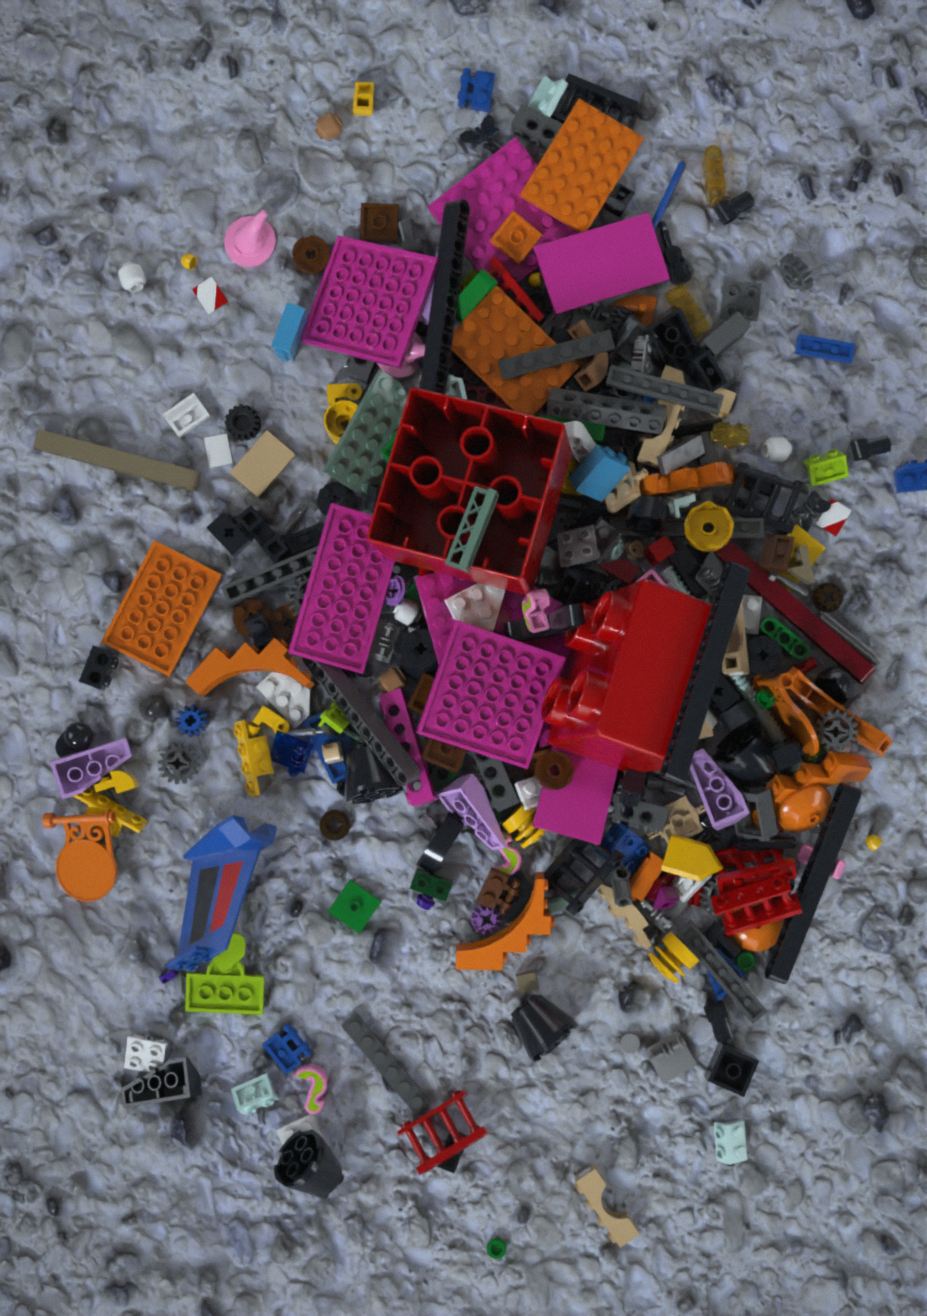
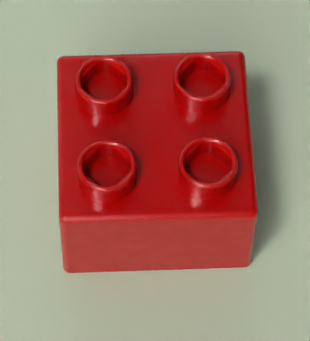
M411 388L368 529L367 540L387 559L523 595L533 591L572 455V448L565 425L550 419L420 388ZM475 486L485 490L491 488L498 492L499 497L469 573L445 565ZM478 493L475 500L478 507L482 506L486 495ZM478 512L469 515L468 522L470 526L475 524ZM470 531L462 534L460 538L463 546L468 542L471 534ZM463 552L455 553L451 562L459 564Z
M642 579L617 591H607L602 597L591 601L589 604L582 603L586 624L564 634L565 646L575 649L566 679L557 677L553 680L546 692L541 708L542 720L552 724L547 738L550 745L626 772L627 768L640 772L661 770L712 607L711 603L652 580Z

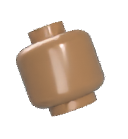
M327 112L316 120L317 128L315 132L320 139L324 138L327 141H332L342 134L344 124L336 113Z
M391 667L379 676L381 683L378 686L383 693L392 692L399 688L404 689L407 678L400 668Z

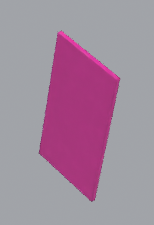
M649 213L533 247L555 315L670 279Z
M552 746L551 751H561L571 759L574 776L570 784L560 790L541 788L532 826L600 845L618 769ZM557 766L550 767L551 775H558Z

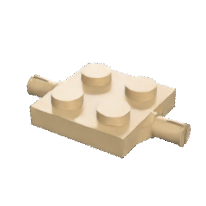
M630 461L627 462L631 467L628 473L602 502L598 500L596 502L601 506L606 504L607 511L614 514L641 496L640 481L649 475L645 468L637 473L635 464Z
M684 795L663 806L669 808L664 831H659L658 834L652 832L646 834L650 840L661 835L667 845L669 844L671 834L689 838L703 831L698 815L706 811L705 806L702 804L694 808Z

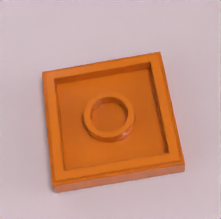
M513 210L489 242L519 266L543 234Z

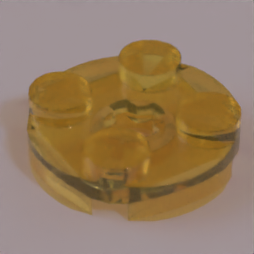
M720 422L713 426L711 440L722 443L725 448H733L734 445H746L750 441V428L741 423H737V426L730 425V422Z

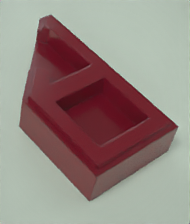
M624 558L599 565V568L628 585L631 584L639 570L638 566Z
M667 873L655 880L646 898L655 902L659 889L661 887L673 886L678 875Z

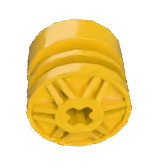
M340 400L333 403L324 414L326 431L336 445L345 431L343 427H347L358 408L357 404L348 400Z
M522 802L505 818L501 825L509 834L515 830L519 831L515 837L516 841L525 837L520 844L524 849L528 845L535 843L547 830L532 826L537 807L524 810Z
M670 931L662 939L666 949L662 950L660 947L655 946L654 948L660 955L656 957L651 951L647 955L664 977L677 984L680 980L674 974L678 972L684 977L685 974L681 967L684 965L691 970L700 960Z

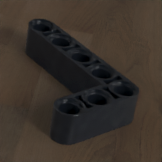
M583 604L568 605L548 614L547 619L550 628L536 633L529 631L525 619L503 623L505 637L520 642L557 636L586 624Z

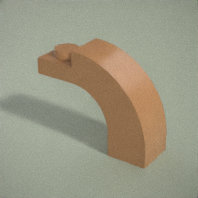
M584 319L567 330L573 340L593 334ZM603 352L583 358V366L574 377L584 391L598 385L605 377L608 369V353Z

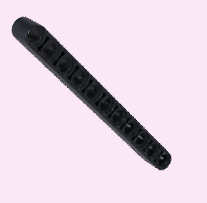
M464 199L448 202L444 206L437 256L439 262L435 271L420 389L441 394L446 393L470 214L469 204Z
M728 561L723 569L660 770L661 778L682 785L688 776L750 575L749 568L733 561Z
M840 783L836 789L796 890L803 913L785 918L765 969L766 979L786 984L790 977L861 798V789Z

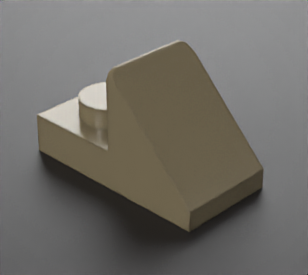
M807 545L795 548L793 553L794 560L799 566L788 568L787 573L809 585L814 583L815 579Z

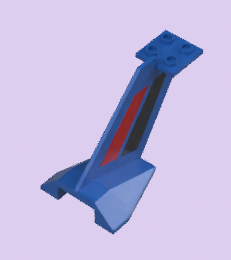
M231 815L217 824L183 855L184 859L192 860L177 958L165 964L166 968L193 971L198 968L199 964L211 961L215 956L228 949L259 853L274 842L277 831L275 825L265 823L249 832L243 817Z

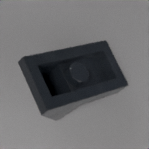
M619 183L607 197L605 209L621 217L635 192Z
M261 611L243 620L253 637L255 646L261 651L273 638H276Z

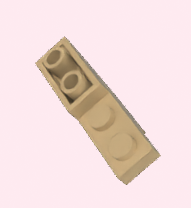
M602 883L597 892L602 900L606 899L609 903L607 909L611 916H616L618 919L626 917L623 921L629 930H634L636 935L633 938L639 947L642 945L645 950L651 947L652 944L643 931V928L649 925L643 915L633 904L618 907L614 902L612 888Z

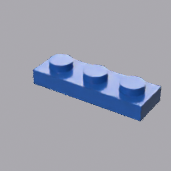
M799 334L794 354L851 364L855 343Z

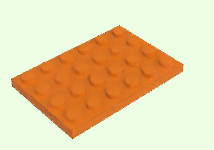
M579 98L520 193V197L579 233L588 231L604 206L607 197L615 188L643 142L644 137Z
M498 286L478 304L456 327L453 333L451 351L516 412L534 415L548 401L551 388H560L580 367L575 361L503 381L498 361L553 346L556 343Z
M154 540L101 642L171 677L223 575Z

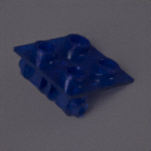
M277 730L270 753L271 761L289 767V775L296 777L300 772L305 773L313 744Z

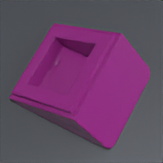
M668 886L659 889L653 906L654 909H669L679 901L680 898L675 887Z

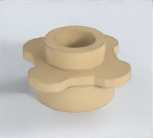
M639 540L624 545L629 561H633L638 557H644V548Z

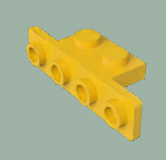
M245 720L234 723V734L238 739L239 745L237 749L242 759L241 770L246 779L245 789L249 797L260 796L257 776L274 773L267 737L265 735L249 739Z
M90 787L82 793L73 796L88 805L85 815L104 814L107 809L115 811L116 821L110 825L111 835L115 838L120 834L123 825L137 833H140L147 825L148 821L92 790Z

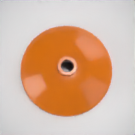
M808 785L794 791L784 800L778 812V821L782 828L788 832L800 833L811 830L825 819L832 802L830 792L821 785Z
M762 902L754 903L750 906L752 907L758 904H762ZM743 908L735 909L732 913L743 910ZM778 920L758 928L730 935V937L746 951H764L776 943L784 920Z

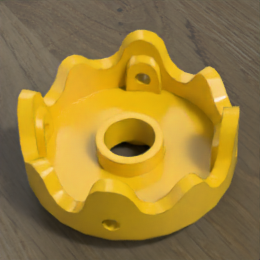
M705 501L689 511L684 523L685 537L691 546L703 552L717 551L729 542L734 522L725 507L715 505L712 501ZM711 524L714 530L711 533H706L703 530V526Z

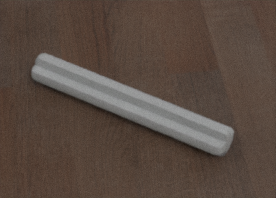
M825 612L819 616L822 622L871 664L878 666L881 663V656Z

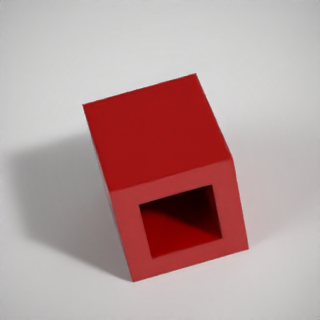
M665 535L644 549L643 554L653 567L676 552L672 540L668 539Z

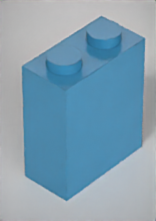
M288 302L271 345L277 358L286 362L288 360L294 361L301 343L299 340L308 319L305 308Z
M597 444L568 479L575 491L602 502L628 473L631 467L627 463L628 459L624 454L620 452L617 454L606 446L604 448Z

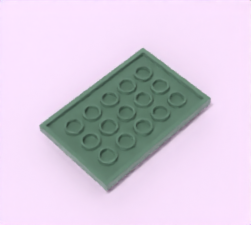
M378 370L325 465L323 472L365 499L368 485L381 486L388 461L380 452L398 430L410 389L383 370Z

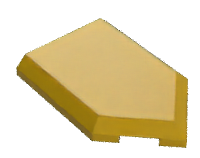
M671 834L661 871L700 882L723 869L710 844Z

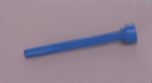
M683 161L678 163L653 216L652 224L654 231L686 166Z

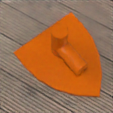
M632 295L617 301L610 307L613 311L614 307L621 305L633 311L639 323L647 327L652 322L657 297Z

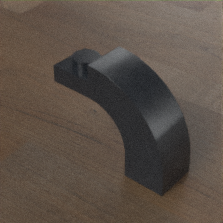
M449 811L416 865L430 874H433L464 826L461 822L462 818L455 811L453 813Z

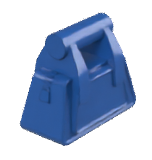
M324 711L304 720L307 729L313 728V724L322 720L319 717ZM335 731V736L331 737L326 734L306 736L308 749L315 751L322 745H326L342 737L344 734L343 732L339 734Z

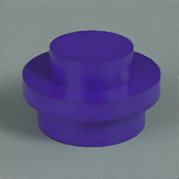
M418 894L416 904L425 910H430L435 905V901L431 896Z

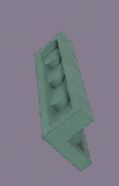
M475 486L445 565L469 573L499 497L496 490L491 488L485 490ZM478 493L486 496L482 506L478 507L475 500ZM478 512L475 524L470 526L468 522L469 515ZM470 531L471 534L468 542L463 546L460 538L462 534ZM463 552L459 564L451 562L455 553Z

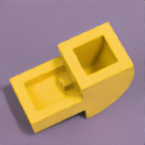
M355 82L354 116H373L374 82Z
M124 770L110 771L112 779L108 776L98 780L99 783L94 785L96 792L115 787L117 794L139 787L137 779L130 772Z

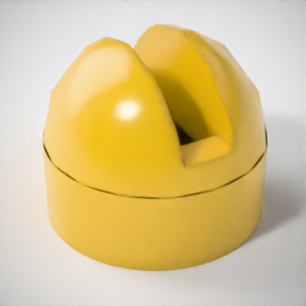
M190 253L184 254L181 257L182 265L189 270H193L197 264V256Z
M534 273L529 276L528 283L531 287L536 288L540 286L542 288L541 273Z
M246 722L248 737L256 736L260 726L252 722Z
M871 834L866 838V845L872 851H875L883 842V839L875 834Z

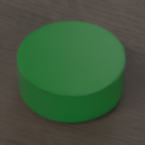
M764 688L756 695L757 702L761 707L768 709L775 705V696L769 689Z
M741 951L735 957V964L742 971H749L755 966V957L748 951Z
M493 1237L487 1243V1253L491 1258L499 1259L506 1253V1244L500 1237Z

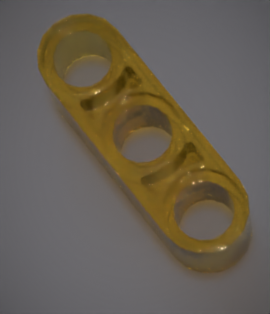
M711 145L706 148L702 157L705 197L710 205H718L721 203L726 192L721 149L716 145ZM712 154L716 159H710L708 155ZM709 173L717 174L718 178H712ZM716 191L720 196L715 197L711 192Z
M683 283L665 292V298L671 308L681 307L695 338L710 330L707 320Z

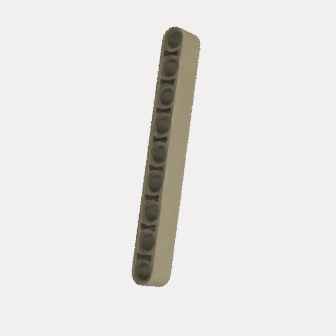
M40 429L37 430L33 444L34 449L193 492H197L201 473L195 470Z

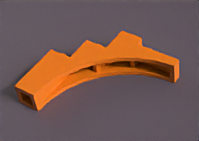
M714 462L697 468H682L672 471L667 475H661V473L648 475L641 479L639 488L640 493L645 496L657 497L688 490L733 485L738 472L733 471V464Z
M273 638L262 652L254 644L250 646L246 642L233 656L226 649L220 650L215 647L185 681L195 692L203 697L223 681L242 673L254 671H271L284 674L297 680L308 689H311L315 684L311 681L312 676L306 670L301 672L297 668L299 664L290 657L292 654L288 653L290 645L283 639L279 641L276 638Z
M792 667L787 672L794 678L793 686L788 689L791 692L790 696L799 704L815 712L819 718L823 719L821 717L823 712L828 715L829 709H832L833 713L836 712L837 708H840V713L847 710L815 686L795 667ZM847 710L848 717L854 715L852 722H858V725L854 727L859 729L858 734H854L857 736L854 742L883 757L893 742L886 733ZM833 718L829 719L826 722L831 723L833 721Z
M830 751L821 764L802 763L793 776L775 775L765 787L770 789L775 818L778 816L779 809L784 800L799 788L808 785H821L826 788L840 783L862 782L873 768L861 754ZM755 808L751 813V818L756 826H760L757 808Z
M536 872L530 899L521 914L509 926L486 939L456 944V969L503 970V963L507 961V952L526 953L527 946H530V934L551 935V928H554L555 918L551 916L550 909H547V898L544 897V891H548V879L544 878V872Z

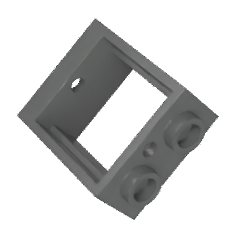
M738 311L701 342L700 348L710 350L712 356L716 359L745 335L751 327L749 319Z
M743 785L737 787L745 799L749 812L748 801L756 803L760 826L752 824L750 813L734 824L736 835L743 836L745 839L770 840L772 836L778 834L770 789Z

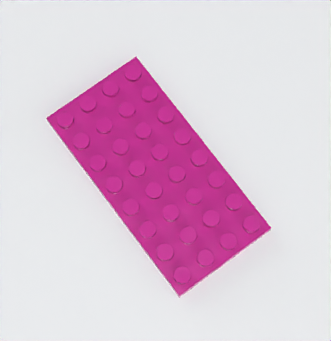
M330 503L288 653L357 673H364L395 561L387 559L367 540V533L373 515Z

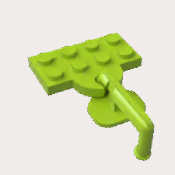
M233 933L228 949L212 959L206 972L188 971L186 973L185 1011L263 1015L265 975L246 974L245 966L240 960L245 955L246 941L243 935Z

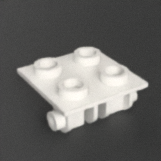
M137 1034L128 1036L124 1068L148 1073L164 1064L165 1050L168 1048V1042H165V1039H155L154 1041V1037L148 1040V1036L144 1038V1036Z

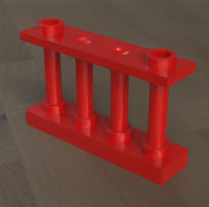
M496 256L489 260L491 266L488 273L492 277L500 274L504 279L499 288L504 293L512 289L516 294L513 302L517 306L524 304L528 309L527 315L533 321L536 319L540 322L546 316ZM461 285V290L463 291L466 288V286Z
M735 846L714 851L723 867L718 872L719 875H716L719 894L785 873L789 880L797 878L795 861L793 858L784 860L781 855L784 854L783 849L737 852ZM773 856L776 862L767 864L763 861L764 858ZM755 861L757 866L746 868L744 863ZM737 866L738 870L727 873L725 867Z
M786 873L711 897L715 915L724 913V916L721 917L727 936L803 913L797 894H788L792 892ZM781 896V898H777L771 901L769 900L770 898ZM762 902V904L750 906L751 904ZM743 908V910L732 913V910Z
M458 1090L450 1095L451 1099L411 1123L410 1120L400 1126L401 1129L397 1131L400 1136L405 1134L408 1136L417 1153L420 1165L416 1167L419 1175L427 1173L490 1134L485 1126H477L463 1100V1098L468 1096L466 1091L461 1092ZM455 1103L470 1128V1134L465 1138L463 1135L460 1136L446 1110ZM439 1113L454 1139L452 1141L453 1145L448 1148L443 1146L430 1121L432 1117ZM422 1123L437 1149V1155L432 1158L425 1154L413 1131L414 1128Z

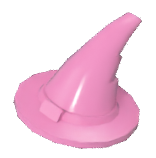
M263 209L256 216L239 218L226 231L224 238L225 251L229 258L239 266H259L266 262L274 252L276 245L275 232L271 225L265 221L268 213Z
M414 332L401 369L380 363L377 364L381 370L390 376L397 378L410 376L420 367L418 359L424 356L425 344H423L418 334Z

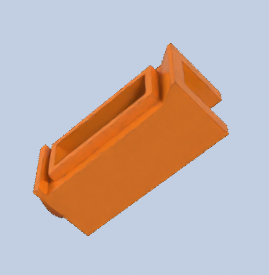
M651 851L648 852V857L645 856L629 880L633 901L638 899L642 902L654 881L662 872L661 868L664 860Z

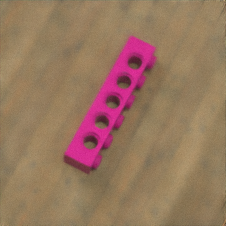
M399 688L379 695V708L381 712H384L386 718L384 719V724L402 747L406 743L410 744V750L407 753L421 772L420 778L417 779L421 781L420 789L415 790V781L406 785L407 793L405 795L407 802L414 807H418L438 800L427 762L421 759L423 748L419 735L416 733L417 728L411 709L406 707L408 699L405 690ZM395 707L399 708L397 716L392 715V710ZM404 725L405 731L399 735L397 732L398 727Z

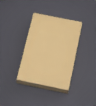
M266 430L229 473L255 496L260 498L295 458L296 454Z

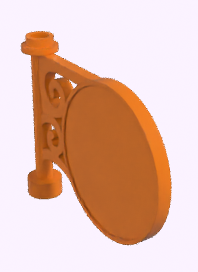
M781 673L776 678H765L762 675L754 676L752 679L754 689L762 690L766 688L774 694L776 702L771 709L784 734L787 737L792 736L794 740L798 739L805 756L811 757L818 753L819 742L810 721L801 709L793 703L785 690L793 686V676L790 673Z
M107 809L104 814L56 816L55 813H44L42 817L44 828H54L56 824L64 826L66 840L63 849L57 857L56 875L64 891L77 900L85 902L96 901L107 895L115 885L117 864L113 853L110 825L115 823L116 813L111 809ZM70 823H78L80 825L81 835L78 836L76 834L80 831V827L74 826L71 828ZM97 825L101 826L103 830L101 828H95L93 830L94 833H98V836H94L92 833L93 827ZM104 834L106 846L103 843L99 842V840L103 838Z

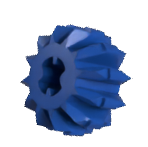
M192 704L191 709L188 706H184L185 712L178 711V714L182 717L175 718V721H181V724H178L176 728L180 729L183 727L182 735L188 731V737H192L193 733L196 736H200L199 729L206 731L202 724H209V721L203 720L208 714H201L203 711L202 707L196 710V705ZM194 716L193 719H196V723H192V726H190L191 723H188V719Z

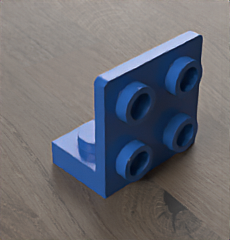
M927 459L922 463H917V460L907 461L894 471L896 493L927 490Z
M614 823L601 841V844L611 853L617 849L625 856L620 865L626 866L630 870L631 875L652 848L650 844L622 823ZM596 849L594 850V851H595L597 854H599L602 858H604L605 860H607V859H606L602 854H600Z

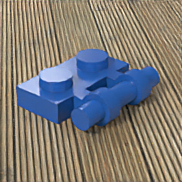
M464 68L463 74L460 76L461 88L457 95L459 100L458 106L464 108L466 102H471V110L489 113L495 73L477 70L476 77H471V69ZM469 85L474 86L473 94L468 93Z
M289 1023L282 1027L287 1033L286 1035L282 1036L277 1031L262 1044L286 1075L302 1063L298 1056L300 1053H303L306 1057L313 1053L308 1047L309 1044L300 1038L296 1028H292ZM290 1039L298 1046L295 1050L287 1043Z

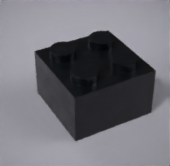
M718 1042L704 1077L708 1082L744 1097L759 1060L754 1055L725 1042Z

